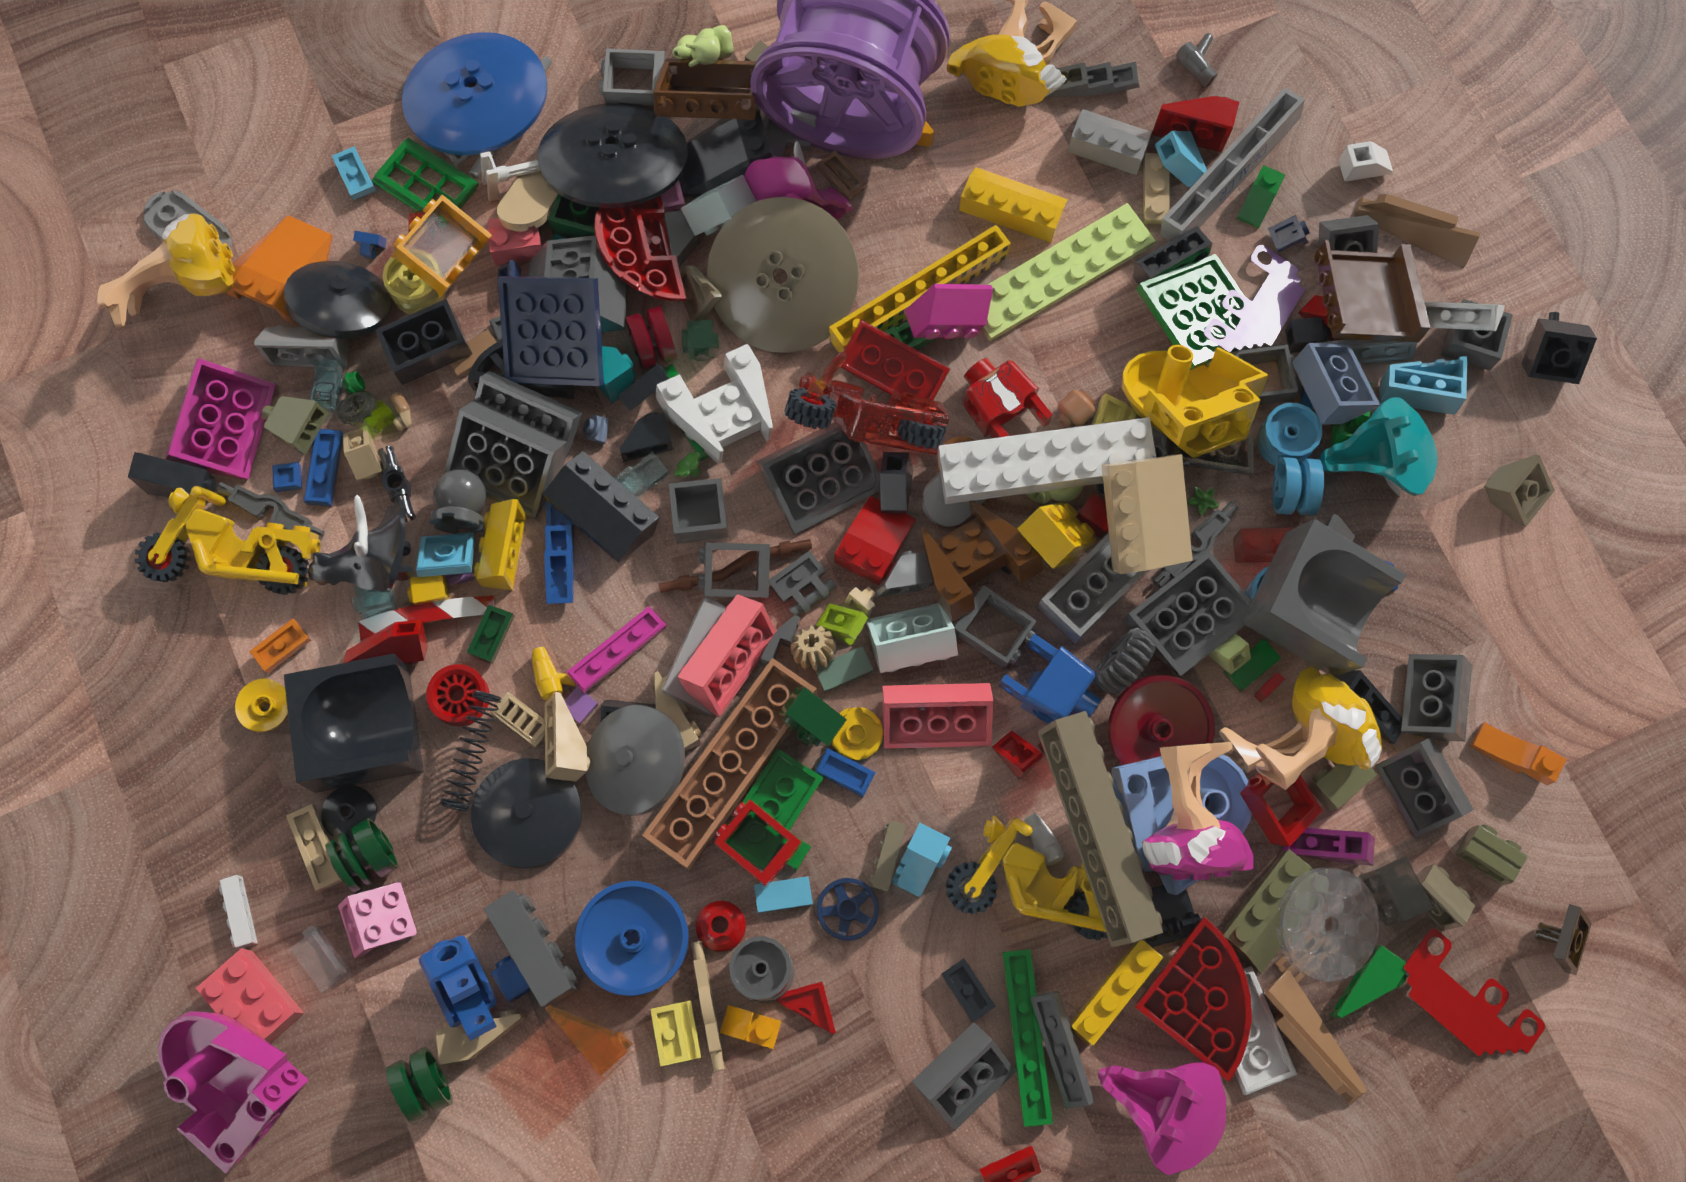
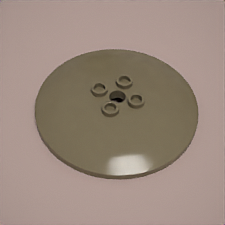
M775 197L763 199L744 207L734 214L731 220L729 219L716 236L709 254L707 279L722 295V298L714 307L729 330L744 342L759 349L770 352L789 353L802 351L823 342L831 336L829 327L849 315L858 291L859 267L854 246L849 236L833 216L824 209L805 200ZM779 268L784 269L787 273V280L783 284L776 282L774 279V273Z

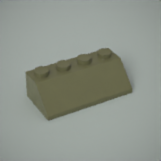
M1290 849L1283 851L1277 856L1221 932L1233 947L1236 955L1249 966H1252L1259 974H1262L1326 887L1310 865Z

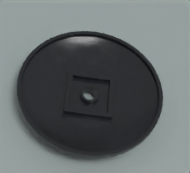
M626 103L592 105L567 114L547 130L538 148L539 169L546 183L555 192L568 200L598 208L634 206L662 195L681 178L688 161V148L685 136L668 117H656L655 111L650 108Z

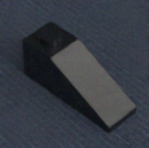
M1353 670L1335 675L1334 677L1345 682L1353 692L1368 702L1379 727L1381 737L1390 744H1394L1402 732V717L1361 670Z

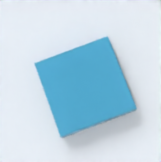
M474 533L421 537L416 565L417 577L471 573L475 547Z

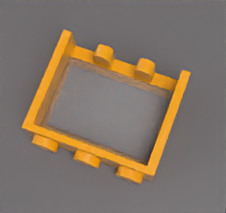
M441 195L437 201L432 199L423 210L426 214L421 219L417 216L408 227L411 231L406 237L401 234L392 245L395 250L391 256L436 290L440 298L485 247L492 236L444 195Z

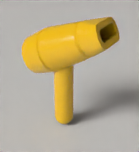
M538 647L532 650L531 656L535 682L542 699H550L555 692L562 694L561 684L576 686L567 674L557 673L545 647Z

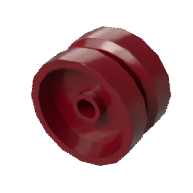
M660 306L647 310L646 317L649 327H646L642 316L638 313L625 317L630 332L628 335L643 371L657 365L654 350L658 351L664 363L678 359L668 324Z

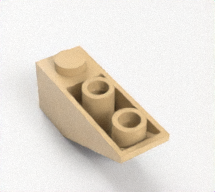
M657 671L654 673L656 709L666 714L675 723L682 736L685 753L701 744L698 736L702 735L695 721L693 720L689 723L684 715L688 712L686 706L661 692L667 675L662 678Z
M517 1009L499 1012L500 1018L493 1019L497 1027L471 1041L462 1025L450 1027L448 1022L443 1023V1029L435 1030L439 1065L474 1060L525 1020V1014H517Z

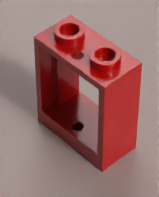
M1258 773L1248 781L1247 786L1240 792V795L1269 842L1290 847L1323 810L1300 774L1297 780L1286 789L1294 805L1278 821L1263 797L1275 783Z
M749 800L747 804L742 802L732 814L735 818L728 826L724 823L714 835L717 838L714 844L767 888L801 847L802 842L752 800ZM751 812L787 840L786 844L762 873L726 844L727 840Z

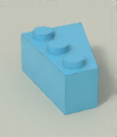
M1467 356L1450 361L1436 359L1435 362L1423 364L1421 361L1391 364L1380 380L1379 402L1383 403L1389 398L1399 397L1412 408L1455 415L1466 400Z
M919 823L891 883L921 897L935 868L941 869L952 847L947 845L950 837Z

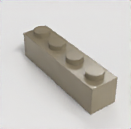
M892 820L889 821V824L885 823L883 834H886L884 841H880L878 848L881 854L880 857L876 856L874 867H877L875 874L871 873L869 883L872 884V889L888 893L906 824Z

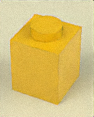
M444 575L410 578L411 587H407L410 603L418 605L450 599L448 583Z

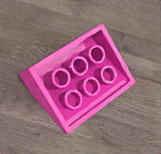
M197 358L191 371L165 459L206 469L212 474L248 480L265 424V420L261 417V412L265 406H270L276 384Z

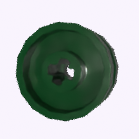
M423 1047L410 1054L409 1064L404 1060H399L386 1067L387 1080L395 1101L403 1115L412 1125L428 1118L430 1108L438 1112L452 1105L453 1098L445 1075L427 1047Z

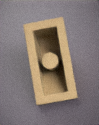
M367 425L343 434L344 454L356 480L362 478L371 479L378 472L382 471L381 461Z

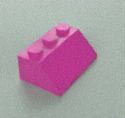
M933 284L904 310L914 338L930 340L939 337H945V339L964 337V339H971L977 336L978 331L987 323L993 293L992 285Z

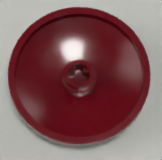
M1167 675L1145 677L1128 686L1115 701L1108 720L1109 745L1115 759L1122 766L1160 757V748L1212 744L1215 736L1214 716L1204 695L1189 682Z

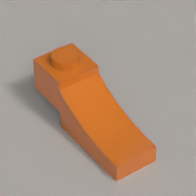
M1486 722L1480 724L1469 746L1516 773L1523 772L1545 785H1550L1557 781L1567 760L1543 745L1538 746L1521 740Z

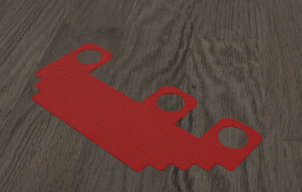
M1430 929L1404 965V970L1410 974L1407 983L1412 986L1408 993L1409 997L1478 1056H1481L1484 1051L1492 1055L1495 1050L1505 1054L1508 1049L1514 1054L1519 1049L1529 1053L1545 1029L1543 1020L1531 1010L1525 1009L1511 1028L1508 1027L1497 1017L1509 999L1508 990L1495 979L1489 978L1475 997L1472 996L1439 967L1450 952L1452 943L1437 929ZM1432 937H1439L1444 943V950L1440 955H1433L1428 950L1427 944ZM1489 987H1497L1501 991L1502 998L1497 1005H1491L1486 1001L1485 992ZM1528 1017L1533 1018L1537 1023V1031L1532 1036L1525 1035L1521 1030L1522 1021Z

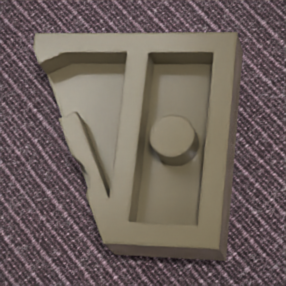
M686 266L680 274L686 296L684 304L691 323H700L722 298V295L696 266Z

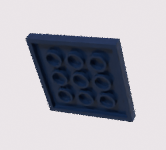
M497 277L505 378L515 383L604 385L598 278Z

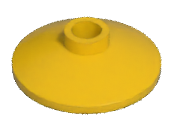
M266 678L254 680L244 686L235 702V712L239 722L247 729L255 732H267L280 726L288 716L285 687L275 680ZM265 703H269V710L263 712L262 706Z

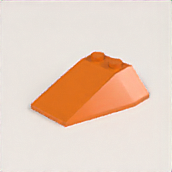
M287 215L232 263L235 272H233V287L228 292H225V294L240 299L242 295L277 310L284 320L301 327L286 310L284 304L285 284L289 276L302 266L314 262L328 261L333 238L332 234Z

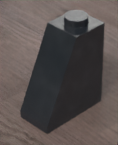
M134 452L128 478L147 494L169 497L176 488H182L190 495L191 489L194 486L215 492V478L206 469Z

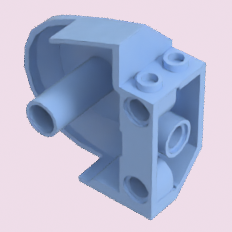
M1221 755L1210 761L1201 771L1200 795L1202 805L1217 820L1231 822L1243 834L1251 820L1252 814L1240 795V792L1247 786L1248 780L1242 769L1228 756ZM1162 756L1113 767L1111 774L1114 781L1113 790L1116 799H1119L1123 806L1122 816L1126 826L1132 832V845L1135 853L1141 858L1144 871L1153 870L1149 868L1141 842L1152 836L1153 833L1165 828L1174 811L1169 773L1163 764ZM1159 874L1167 892L1178 895L1198 881L1193 880V875H1190V879L1173 880V875Z

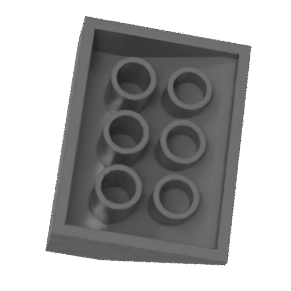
M845 416L831 423L828 428L819 429L756 461L768 488L794 534L880 491V473L855 418Z
M1208 551L1132 610L1123 619V622L1130 630L1139 628L1148 633L1156 642V649L1153 654L1176 675L1181 677L1245 626L1242 621L1252 601L1212 553Z

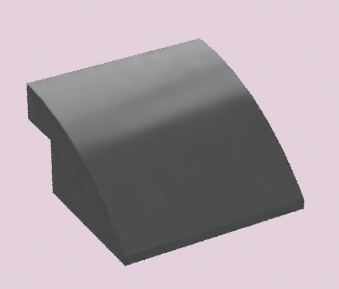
M489 371L479 379L475 400L459 410L444 473L451 470H468L480 478L485 486L486 497L496 502L517 499L525 514L536 519L546 502V499L542 497L543 492L565 463L582 412Z

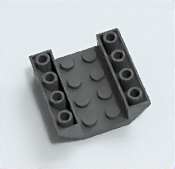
M595 236L547 241L530 260L528 277L598 278L601 332L625 330L627 283L621 280L607 265L598 249Z

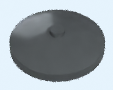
M643 705L625 706L609 714L595 729L587 747V757L590 759V765L586 772V778L589 788L601 805L619 814L629 816L643 815L662 806L675 792L681 780L685 764L684 743L675 723L663 712Z

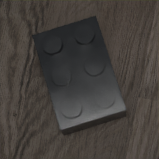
M447 299L375 330L392 372L402 385L473 354L456 314Z

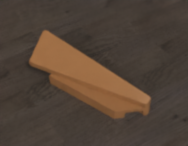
M1389 194L1378 195L1374 201L1360 197L1354 214L1355 217L1368 215L1379 224L1380 229L1461 268L1466 266L1480 237V232L1455 227L1459 216Z
M1288 970L1285 971L1264 989V994L1281 1012L1274 1019L1275 1024L1335 1092L1351 1105L1366 1092V1087L1292 973Z

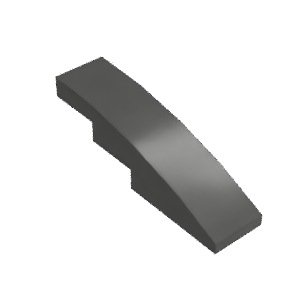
M1136 61L1113 67L1111 62L1086 67L1085 62L1056 68L1060 70L1067 80L1058 90L1046 97L1088 96L1140 88Z

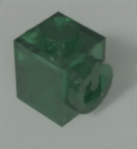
M712 320L687 321V329H682L683 353H689L690 359L702 362L709 360V358H715V349H719L718 333L714 334Z

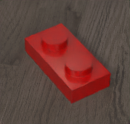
M1032 1146L1018 1150L979 1169L983 1182H1022L1042 1172Z

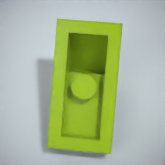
M829 603L816 626L820 627L822 625L825 632L830 631L837 639L852 645L858 634L862 631L868 617L861 611Z

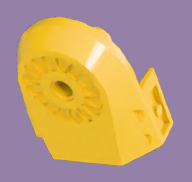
M1173 345L1168 351H1150L1137 355L1128 362L1122 373V390L1135 413L1141 418L1149 417L1151 426L1174 442L1183 451L1195 458L1247 439L1260 403L1258 397L1262 395L1268 374L1219 347L1215 349L1210 365L1205 364L1193 370H1190L1194 354L1191 349L1183 345Z

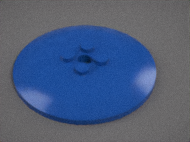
M479 32L465 34L439 44L416 63L408 75L403 88V113L413 133L433 149L454 155H476L491 152L518 139L537 120L547 97V77L538 56L523 42L499 33ZM470 83H477L472 88L467 87Z

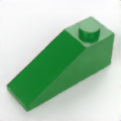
M1382 945L1373 946L1329 1016L1333 1019L1343 1018L1396 987H1401L1408 977L1406 970H1404L1406 962Z

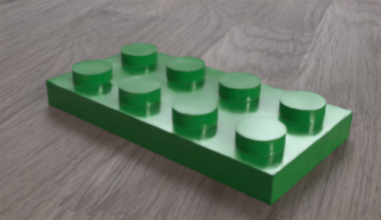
M777 749L743 800V803L747 804L749 800H752L790 832L823 781V777L780 749ZM751 812L727 840L726 844L744 859L764 870L784 838ZM734 816L732 817V819L730 820V822L728 823V825H729V824L732 822V820L735 818Z

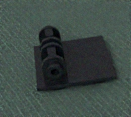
M1164 885L1151 888V899L1154 908L1160 913L1162 918L1161 928L1163 933L1146 938V943L1151 947L1186 938L1200 920L1199 914L1194 913L1187 889L1178 895L1168 893Z

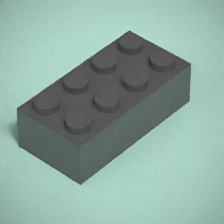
M512 890L483 908L541 1007L551 1009L579 990L576 986V983L579 982L578 977L571 967L564 966L561 960L565 956L557 943L554 944L552 941H549L547 935L550 934V931L545 922L533 914L536 907L529 896Z

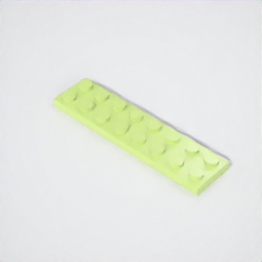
M1126 203L987 284L992 285L993 293L987 323L981 330L990 342L1154 246L1156 240L1130 205Z

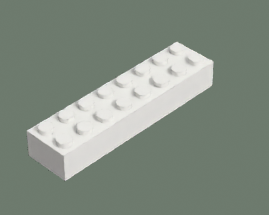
M1149 417L947 444L938 447V461L945 504L1103 483L1102 465L1156 458Z

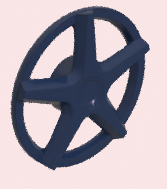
M841 878L831 882L821 892L817 902V916L822 928L830 936L842 941H853L867 935L876 924L879 914L878 900L873 890L866 883L854 878ZM841 883H854L863 887L864 890L853 898H849ZM834 887L838 904L822 907L825 895ZM869 896H871L874 904L872 919L859 909L860 905ZM823 916H838L840 918L838 934L826 925ZM852 920L868 926L856 935L846 936Z

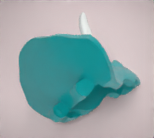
M1399 397L1389 398L1381 403L1372 416L1348 440L1326 449L1318 458L1325 472L1365 471L1385 477L1390 488L1398 496L1402 494L1401 489L1412 496L1423 494L1435 477L1438 463L1435 442L1421 416Z

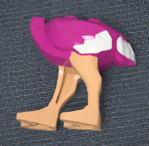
M1232 742L1160 748L1163 764L1169 773L1174 811L1165 828L1153 833L1152 836L1141 842L1144 855L1151 870L1161 875H1173V880L1190 879V875H1193V880L1211 879V873H1214V877L1232 876L1231 871L1253 869V853L1248 841L1239 828L1231 822L1217 820L1202 805L1200 795L1202 769L1210 761L1232 750Z

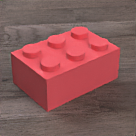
M241 948L196 987L197 991L215 1013L234 1018L270 1044L304 1014L252 950Z

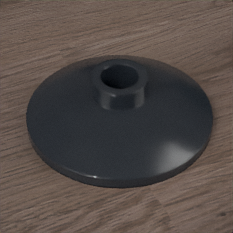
M345 786L336 789L326 798L321 810L324 828L337 839L343 833L350 840H354L352 827L367 818H370L375 823L377 816L374 798L369 792L358 786ZM345 807H350L351 809L348 816L342 815V810Z

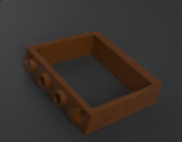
M665 59L653 92L656 117L755 120L758 104L756 103L755 93H752L751 90L750 93L671 90L673 86L751 88L750 68L755 67L756 61L718 60L714 64L703 65L699 63L690 67L689 63L693 59ZM670 66H677V72H671ZM742 99H749L748 105L742 104Z

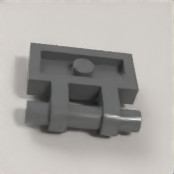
M811 551L805 553L769 580V586L783 604L791 598L796 602L789 609L792 616H798L802 612L805 614L811 609V605L821 598L823 600L830 595L829 592L837 587L832 579H829L824 584L820 581L819 578L826 573V570ZM811 584L815 590L804 598L800 592Z

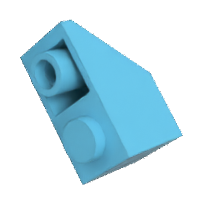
M1171 131L1155 144L1163 166L1188 188H1191L1207 171L1191 131Z

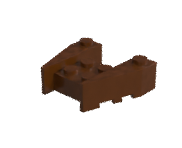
M969 501L972 520L934 541L926 528H921L924 548L938 602L952 622L975 610L973 592L968 586L1007 565L1020 583L1043 571L1042 556L1018 529L975 501Z

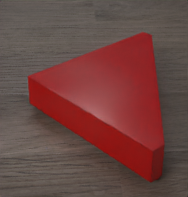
M822 981L789 990L776 1000V1002L829 1033H836Z

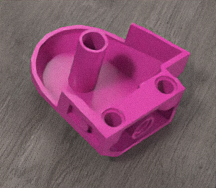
M189 1011L171 1021L160 1036L158 1057L159 1065L165 1077L164 1090L170 1099L179 1103L184 1102L194 1111L189 1118L178 1126L177 1130L225 1174L239 1163L275 1125L309 1081L288 1061L290 1058L288 1055L234 1018L220 1013Z

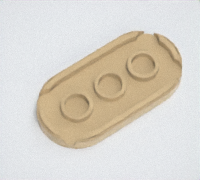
M540 171L518 176L497 206L498 218L505 228L513 231H527L529 227L534 225L535 228L540 227L549 218L558 193L546 183Z

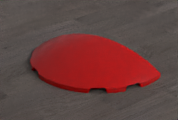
M661 195L634 206L599 208L596 211L594 221L597 246L607 265L620 279L634 289L652 297L668 301H686L676 255L671 253L663 221L665 211Z

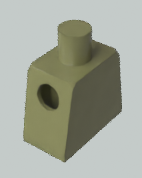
M286 396L280 397L275 407L265 406L261 412L262 419L266 421L264 428L277 439L303 455L307 454L329 415L316 401Z

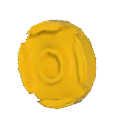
M863 707L847 708L841 711L839 714L847 720L832 740V747L838 754L850 760L861 761L870 758L878 751L882 744L883 729L881 721L875 713Z

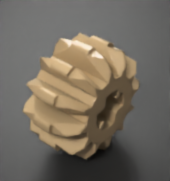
M810 625L807 631L800 628V635H793V644L790 647L795 663L797 665L801 664L805 670L812 666L816 671L819 665L827 667V661L834 660L836 643L833 641V635L830 631L825 632L822 625L816 630L812 625Z

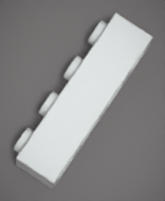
M234 875L220 880L219 891L224 897L223 908L228 915L226 921L228 928L231 929L232 936H230L232 945L235 948L241 949L258 944L243 877Z

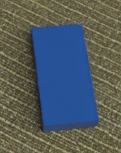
M828 748L815 771L823 778L861 797H864L876 773Z

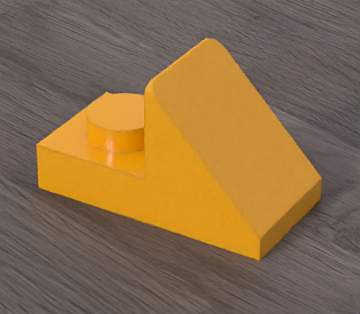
M728 1005L720 1033L774 1049L782 1021Z

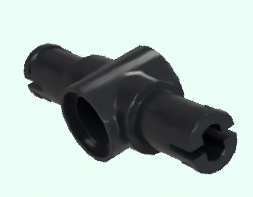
M386 446L387 454L383 448L377 451L384 469L382 471V484L387 490L391 502L403 504L405 523H407V517L410 521L416 519L410 501L411 484L406 478L403 468L398 464L394 447ZM402 481L399 487L391 488L394 482Z

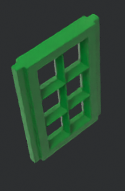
M409 137L406 140L404 139L371 180L373 184L422 216L426 214L423 210L435 193L444 195L461 209L479 186L477 181ZM407 153L422 162V165L415 173L399 163ZM427 166L443 176L436 186L419 176ZM395 167L411 176L404 186L388 177ZM447 179L463 189L456 199L440 190V187ZM415 180L432 189L424 200L408 190ZM440 215L434 223L443 229L450 222Z

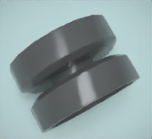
M765 936L752 937L742 942L733 952L729 964L730 978L735 988L750 1001L761 1004L775 1002L778 998L782 997L792 986L795 975L793 960L785 947L775 939ZM765 964V973L759 974L757 968L759 966L764 967Z

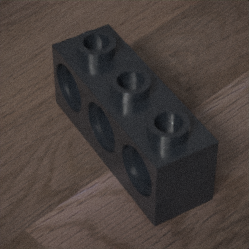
M1196 226L1135 261L1133 279L1139 285L1141 282L1209 257L1212 242Z

